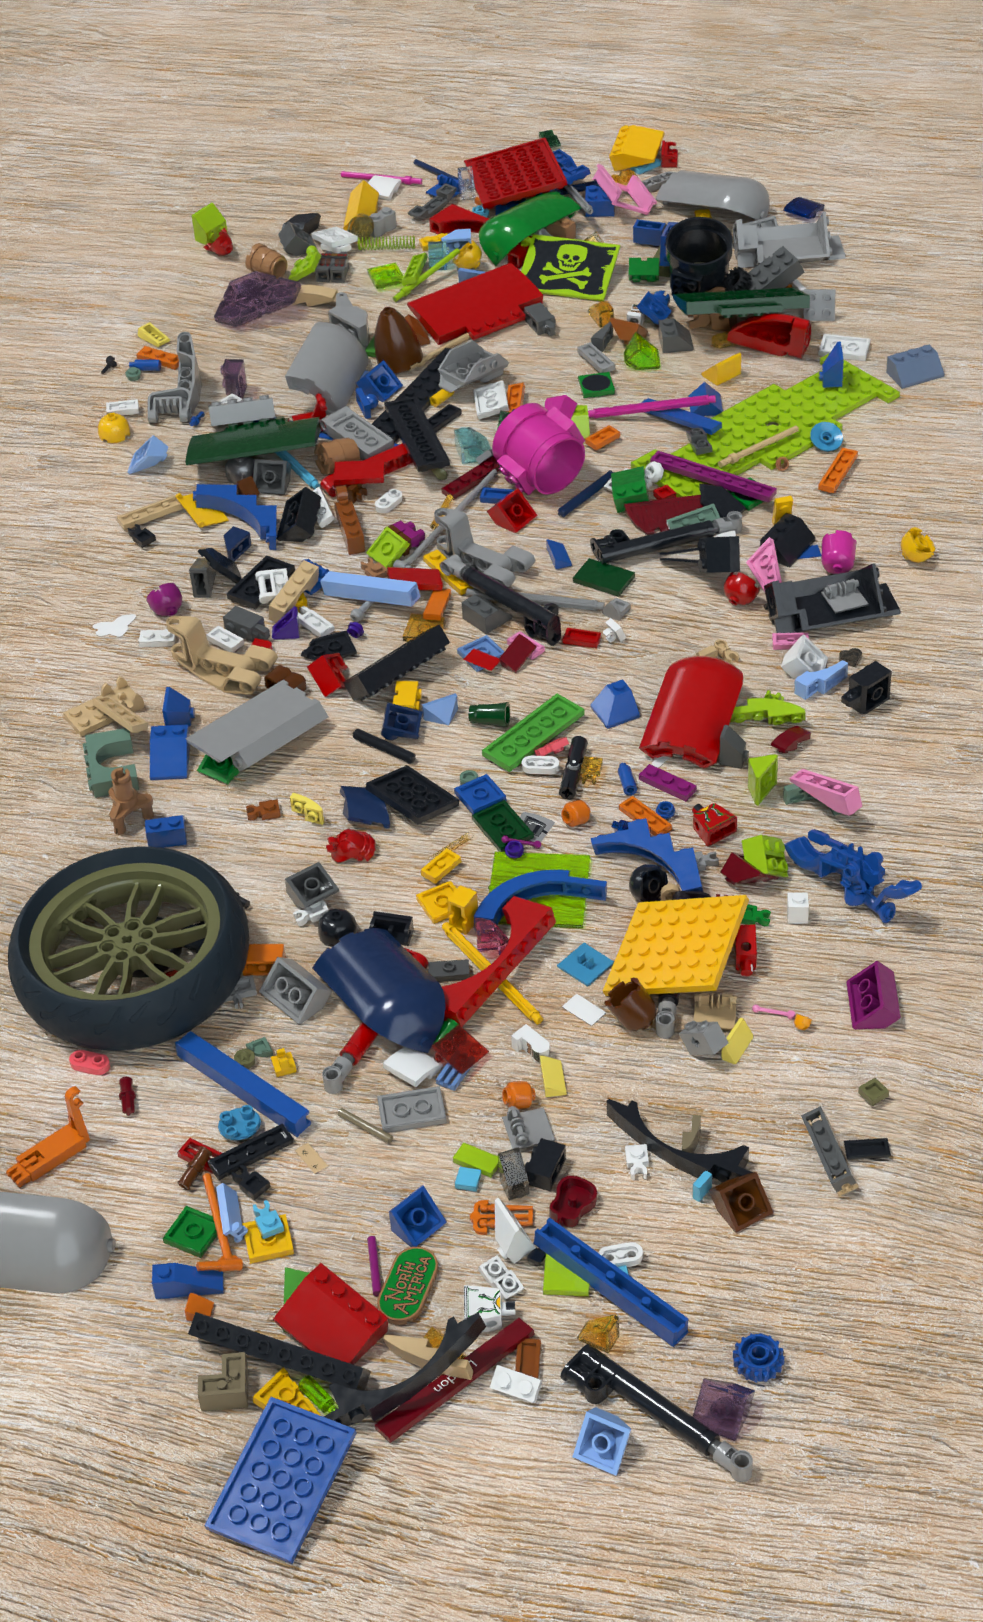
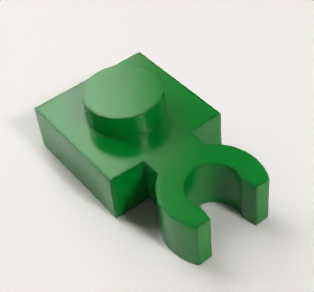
M748 904L741 924L754 925L758 922L762 926H769L770 919L766 918L770 917L771 911H757V906Z

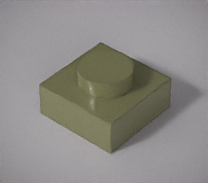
M876 1078L858 1088V1093L871 1106L889 1096V1090Z

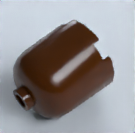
M631 978V982L626 984L623 981L620 982L608 993L610 998L604 1002L606 1007L627 1030L637 1031L647 1029L652 1025L657 1013V1007L637 978Z

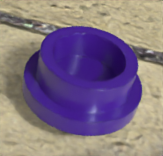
M350 622L348 624L347 632L350 636L359 638L364 634L363 626L360 623Z
M510 841L505 847V854L511 859H518L523 856L524 847L519 841Z

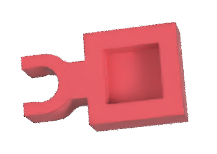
M567 737L558 738L534 752L536 756H545L550 752L556 754L563 751L564 746L568 745L569 742Z

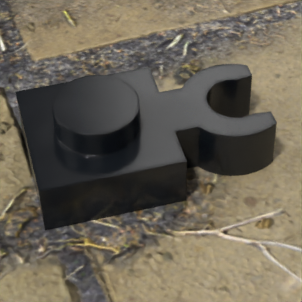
M135 524V530L127 528L129 536L142 548L156 541V537L146 528L141 530L138 524Z
M240 1165L242 1174L231 1173L233 1181L239 1183V1188L253 1200H256L271 1187L270 1182L255 1170L249 1174L247 1167L244 1165Z

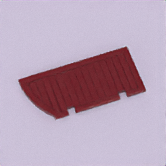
M701 494L624 504L626 513L632 523L644 532L645 535L655 534L657 529H660V532L669 530L666 523L667 519L691 512L703 506L700 504Z

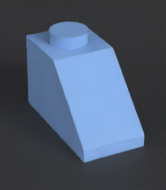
M471 229L454 230L441 238L442 253L452 252L456 248L460 250L468 242L471 244Z

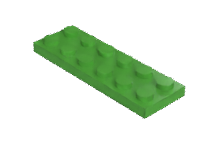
M557 693L484 748L482 756L511 772L522 763L523 758L533 755L535 750L546 745L585 715V710Z

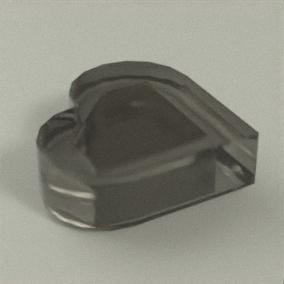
M852 648L849 651L843 650L839 653V661L844 660L852 667H857L862 659V651L858 648Z

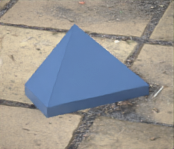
M456 693L422 704L423 719L425 721L448 726L458 710Z

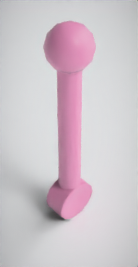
M757 1004L752 1007L753 1012L761 1011L787 1016L788 1019L795 1018V1012L792 1010L784 1012L763 1008Z

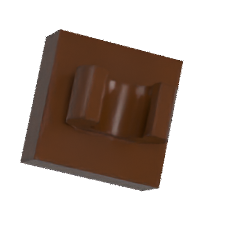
M351 484L347 487L348 499L352 500L353 504L357 500L362 501V495H368L367 489L362 488V484Z

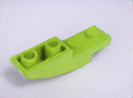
M769 698L747 699V706L734 708L730 722L742 723L745 720L760 721L768 718V725H781L787 722L800 723L805 721L806 712L804 708L786 701Z

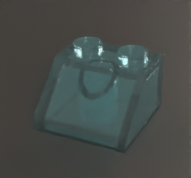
M462 427L454 430L455 447L462 464L477 462L476 458L491 449L487 437L471 427Z

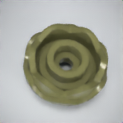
M442 468L431 469L432 473L439 480H445L449 476Z

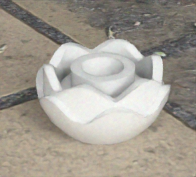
M655 461L650 462L645 468L646 478L653 483L662 479L664 472L662 465Z

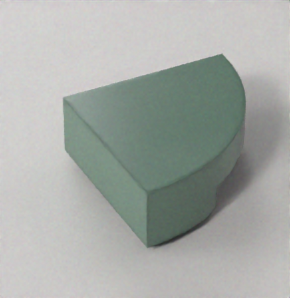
M265 1037L246 1044V1049L252 1050L257 1057L273 1056V1051Z

